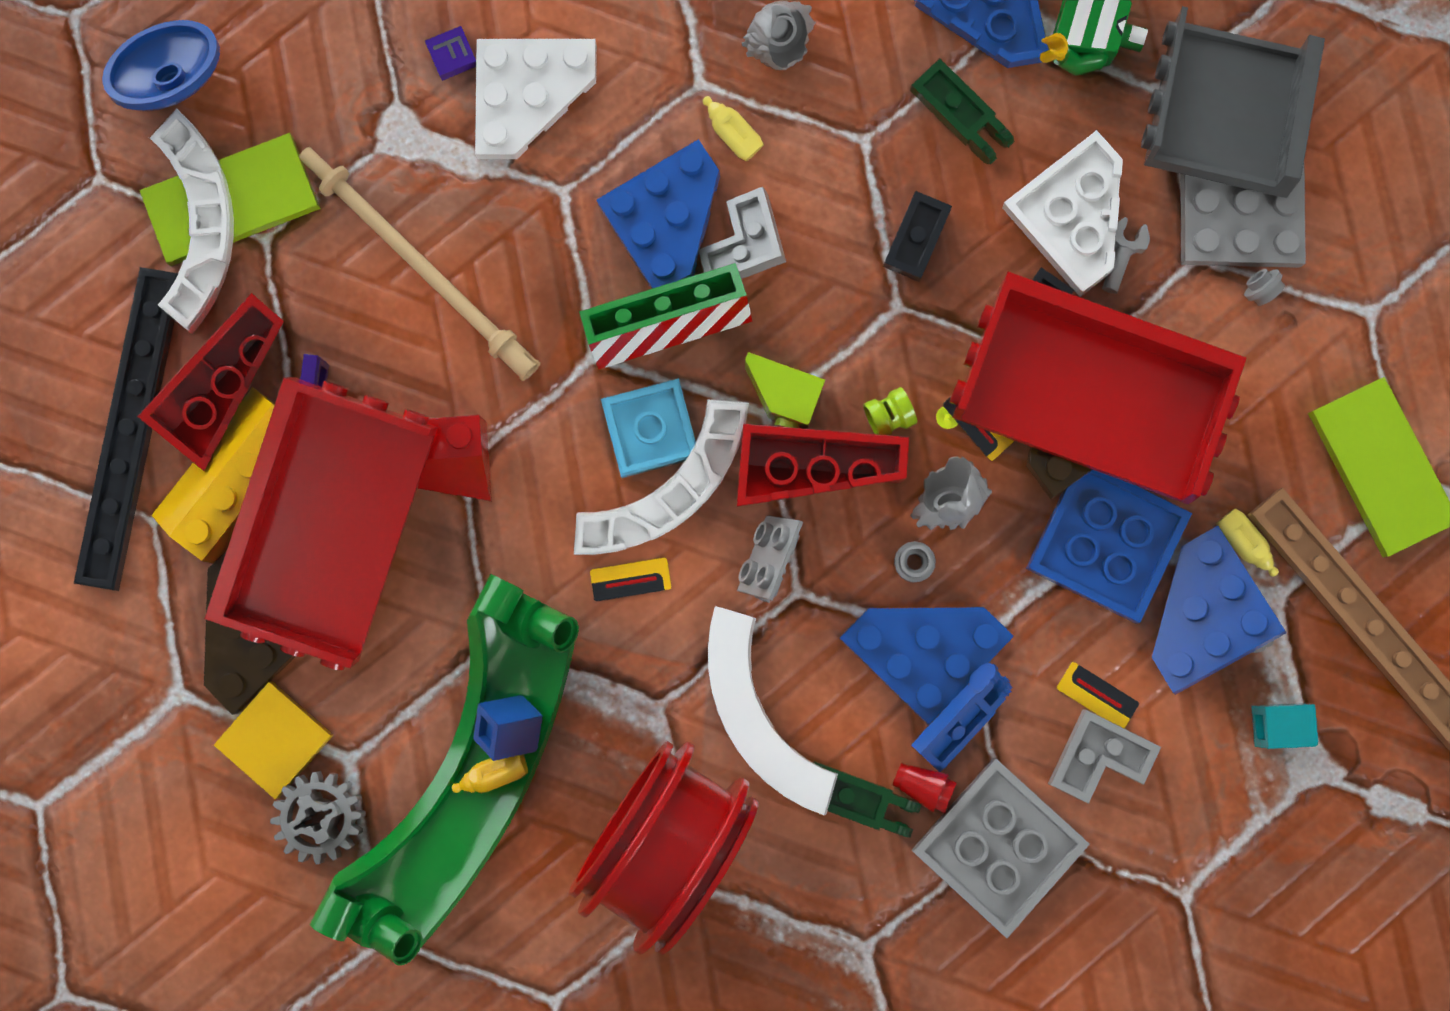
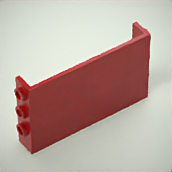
M1008 271L1000 285L993 306L986 304L981 314L977 328L983 329L984 332L979 344L972 341L963 365L970 367L966 380L958 379L949 403L955 404L956 408L952 418L1185 504H1190L1201 495L1205 496L1214 478V473L1209 471L1213 457H1219L1226 443L1227 434L1222 433L1226 418L1230 420L1233 417L1239 404L1240 396L1235 395L1247 358Z
M295 377L283 378L204 619L241 631L240 637L248 641L264 643L267 640L281 645L280 650L289 655L304 657L306 653L320 658V664L334 670H344L345 667L352 668L360 660L438 427L427 424L429 416L405 409L403 415L387 410L389 403L384 400L364 395L363 401L347 396L348 388L332 382L324 381L321 387Z

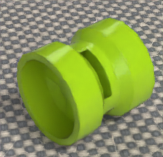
M901 387L890 391L887 398L883 400L873 399L863 404L865 415L874 434L891 436L893 430L899 427L907 429L917 424L916 413L911 401Z

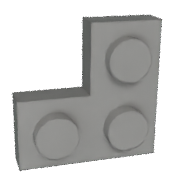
M760 187L726 201L735 235L699 249L704 272L736 263L741 279L785 263L786 258L766 190Z
M1082 709L1048 784L1089 804L1105 767L1144 785L1161 747L1088 710Z

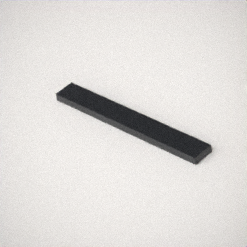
M143 267L139 268L74 584L115 591L120 589L152 434V428L137 416L161 390L175 319L159 307L158 304L170 290L178 273Z

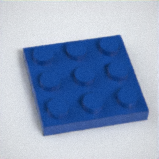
M1092 470L1063 490L1026 569L1138 624L1148 608L1192 513L1136 485Z

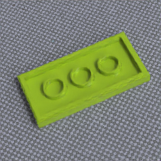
M290 133L218 160L226 177L232 200L234 216L233 243L321 209L304 164L299 159L300 154L294 138ZM175 176L139 190L166 263L170 266L186 260L191 238L189 236L186 190L179 176Z
M1385 377L1308 413L1383 558L1402 551L1450 527V501Z

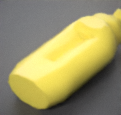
M709 96L703 99V104L708 106L709 118L712 120L714 131L739 158L748 161L764 146L761 137L736 110L726 107L723 103L712 102Z
M1235 508L1216 523L1232 548L1244 561L1254 564L1257 568L1268 570L1269 575L1272 577L1278 575L1279 570L1274 567L1273 555L1270 552L1267 540L1243 512Z

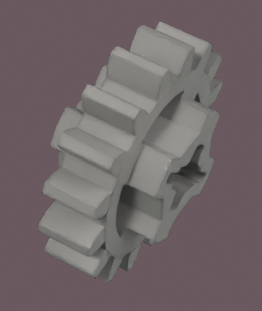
M316 771L312 772L310 782L305 775H301L295 778L297 788L287 785L281 789L287 798L286 800L274 801L272 806L281 810V814L270 819V823L281 825V831L274 836V839L276 841L286 838L289 842L283 851L285 854L297 849L299 850V862L307 861L312 854L315 864H321L325 862L326 853L332 860L341 857L339 846L346 850L355 846L349 836L359 835L363 832V828L355 824L356 819L366 816V812L355 809L354 804L358 803L362 796L361 794L354 796L348 794L352 786L350 781L339 786L337 785L338 774H329L326 780L323 781L322 772ZM316 789L325 790L333 794L337 800L332 801L323 798L321 792H317ZM297 802L299 810L295 820L293 821V810ZM332 809V812L325 815V818L320 823L305 825V822L312 819L311 817L317 812ZM344 814V825L339 833L337 825L340 816ZM304 834L313 837L315 843L320 845L308 843L299 835Z

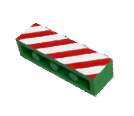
M736 263L579 311L588 345L598 370L753 322L747 294Z

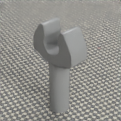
M1126 217L1118 222L1115 235L1114 269L1106 276L1102 287L1104 291L1112 294L1118 293L1130 256L1135 253L1142 254L1148 248L1150 242V235L1146 224L1138 230L1135 241L1125 239L1123 233L1128 221Z

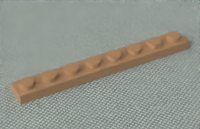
M1283 488L1277 489L1247 516L1450 751V681Z

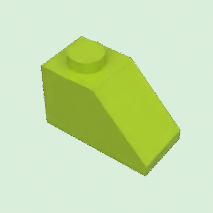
M748 352L745 359V370L768 418L775 420L774 426L808 429L825 379Z

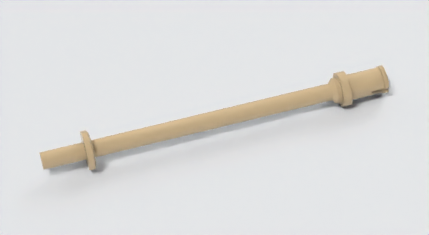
M307 147L301 152L299 159L322 180L319 187L321 193L325 197L334 193L339 196L488 341V353L493 358L499 357L522 381L528 379L538 369L541 362L536 360L516 341L517 335L512 330H499L346 182L349 172L344 166L332 169L311 147Z

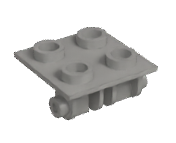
M773 516L765 517V520L759 524L753 538L755 545L750 558L744 562L740 569L738 577L740 583L737 591L753 595L755 598L770 603V600L773 601V598L778 594L783 580L782 575L786 573V565L790 563V555L793 554L799 540L802 521Z

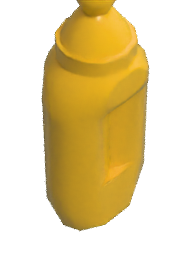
M524 754L495 761L489 758L477 763L468 773L464 774L459 783L452 785V791L454 793H459L461 790L471 793H484L521 779L528 773Z

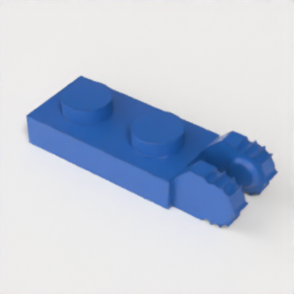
M986 662L980 667L978 666V670H975L970 675L969 685L967 684L952 699L950 704L924 729L911 746L936 770L942 772L995 715V710L1006 700V696H1009V693L1012 692L1011 689L1013 687L1010 684V680L1006 676H1001L995 664Z

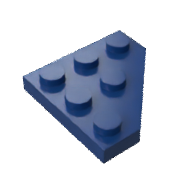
M914 0L915 7L1006 68L1041 63L1040 53L1048 50L1047 44L1041 42V39L1045 38V32L1038 0Z
M699 139L596 200L599 208L651 289L694 276L700 245L701 242L703 243L711 214L710 208L715 191H717L720 180L719 169Z
M1219 526L1212 528L1181 547L1152 654V659L1175 695L1286 634L1285 629Z
M985 607L870 608L839 639L929 725L950 704L952 699L969 684L970 675L975 670H978V666L980 667L986 662L989 663L1014 635Z

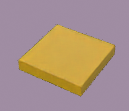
M268 682L216 741L214 746L270 796L278 799L283 794L281 789L294 782L295 778L300 775L333 737V734L274 682Z

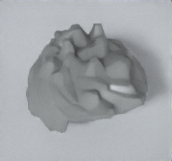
M775 1L765 5L761 11L755 14L747 34L744 36L745 41L742 42V46L748 50L746 52L747 57H754L764 65L775 70H787V68L801 61L808 52L805 46L809 41L808 34L814 29L816 23L809 15L812 6L803 5L796 1Z
M954 456L948 459L946 466L938 469L936 472L931 471L928 478L924 479V492L918 498L920 503L913 509L911 517L919 519L916 523L918 528L927 526L932 530L936 526L944 528L946 525L952 530L956 529L959 525L960 528L964 529L968 522L975 515L979 514L982 506L991 495L992 490L988 488L987 480L981 477L979 470L974 467L973 462L968 461L964 457Z

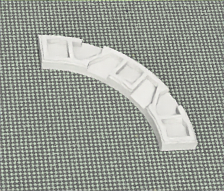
M176 108L150 139L167 156L182 180L188 198L189 236L191 238L187 258L183 260L176 280L158 306L193 334L206 318L225 281L234 240V216L227 180L216 155L198 129Z
M707 399L705 417L697 441L685 462L666 483L644 498L623 507L599 512H577L574 555H596L622 551L649 540L652 541L676 528L692 516L721 484L741 444L743 424H746L749 403Z
M715 606L709 632L708 670L714 701L727 734L748 765L768 785L800 806L826 815L838 774L816 765L790 747L774 729L756 694L751 673V645L756 618Z

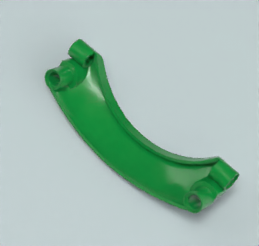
M490 574L467 619L470 651L469 681L461 719L447 755L427 790L399 825L373 849L334 876L309 924L314 930L338 941L344 942L349 937L362 947L376 950L398 966L405 965L416 957L420 948L438 929L476 879L507 830L529 788L548 742L563 696L574 645L579 632V625L575 618L523 594L524 590ZM518 695L524 696L543 716L538 748L535 752L524 754L528 773L519 780L489 792L471 793L461 790L459 793H454L452 791L454 783H459L464 774L468 773L474 765L490 758L473 739L478 703Z

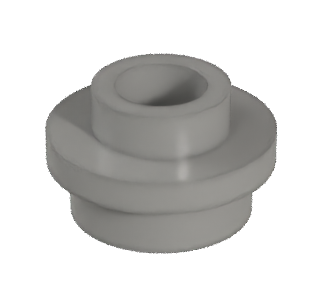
M1262 269L1247 281L1246 285L1248 288L1244 296L1248 301H1255L1258 306L1267 304L1285 288V284L1281 281L1282 274L1278 269L1271 271Z
M916 541L908 542L901 546L894 558V566L898 575L908 582H921L927 579L933 573L936 563L934 553L930 547ZM910 555L920 557L922 563L918 570L909 568L907 559Z

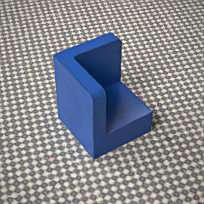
M521 695L478 703L473 739L493 761L535 752L538 748L543 716Z

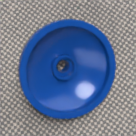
M176 20L154 25L128 39L113 53L104 68L102 77L104 89L114 103L127 109L154 111L176 105L199 91L211 78L219 61L220 45L212 30L199 22Z

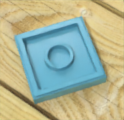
M679 378L601 399L622 478L685 462L696 441Z

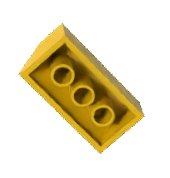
M253 387L239 404L205 471L192 463L151 515L169 537L203 562L214 563L227 551L275 405L274 402Z

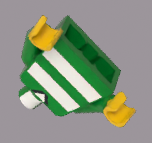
M1062 0L1053 34L1041 39V42L1047 44L1049 48L1047 51L1040 53V61L1043 63L1053 61L1056 65L1074 76L1100 70L1103 67L1110 66L1120 47L1140 53L1145 43L1148 29L1127 23L1132 5L1131 0Z

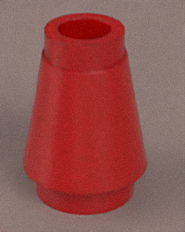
M901 763L892 786L899 788L900 791L931 812H934L936 809L945 813L957 782L949 779V774Z

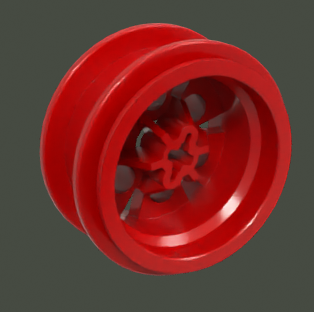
M666 741L659 748L612 815L585 859L569 890V895L574 898L581 892L585 894L578 909L580 916L588 917L601 904L636 927L638 931L634 939L633 950L638 954H644L655 944V951L660 955H664L682 938L701 913L731 866L752 826L759 806V801L752 796L746 799L749 791V781L745 778H738L725 790L689 766L695 750V746L690 742H686L675 755L671 754L673 744L669 741Z

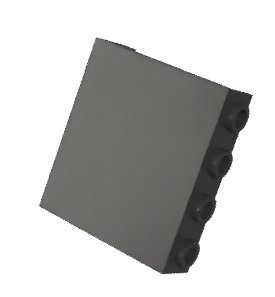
M1182 6L1175 22L1168 21L1162 38V45L1168 47L1166 55H1161L1156 68L1155 79H1159L1161 82L1159 90L1154 89L1148 107V113L1154 114L1152 125L1147 124L1141 141V148L1147 149L1144 165L1287 198L1302 176L1325 38L1309 35L1301 48H1295L1185 23L1188 7Z

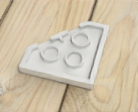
M477 39L475 155L477 159H518L528 149V145L543 130L546 132L568 111V106L583 92L586 93L596 84V39Z
M1097 130L1006 200L1002 207L1079 297L1108 276L1114 269L1115 262L1114 247L1118 226L1119 187L1123 159Z

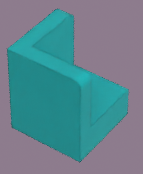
M1315 704L1251 706L1255 747L1278 749L1316 747L1318 745Z

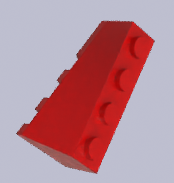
M251 293L137 417L205 471L284 321Z
M480 415L429 418L427 424L436 426L438 429L417 489L492 502L487 422Z
M743 424L737 507L880 483L901 484L907 478L909 437Z

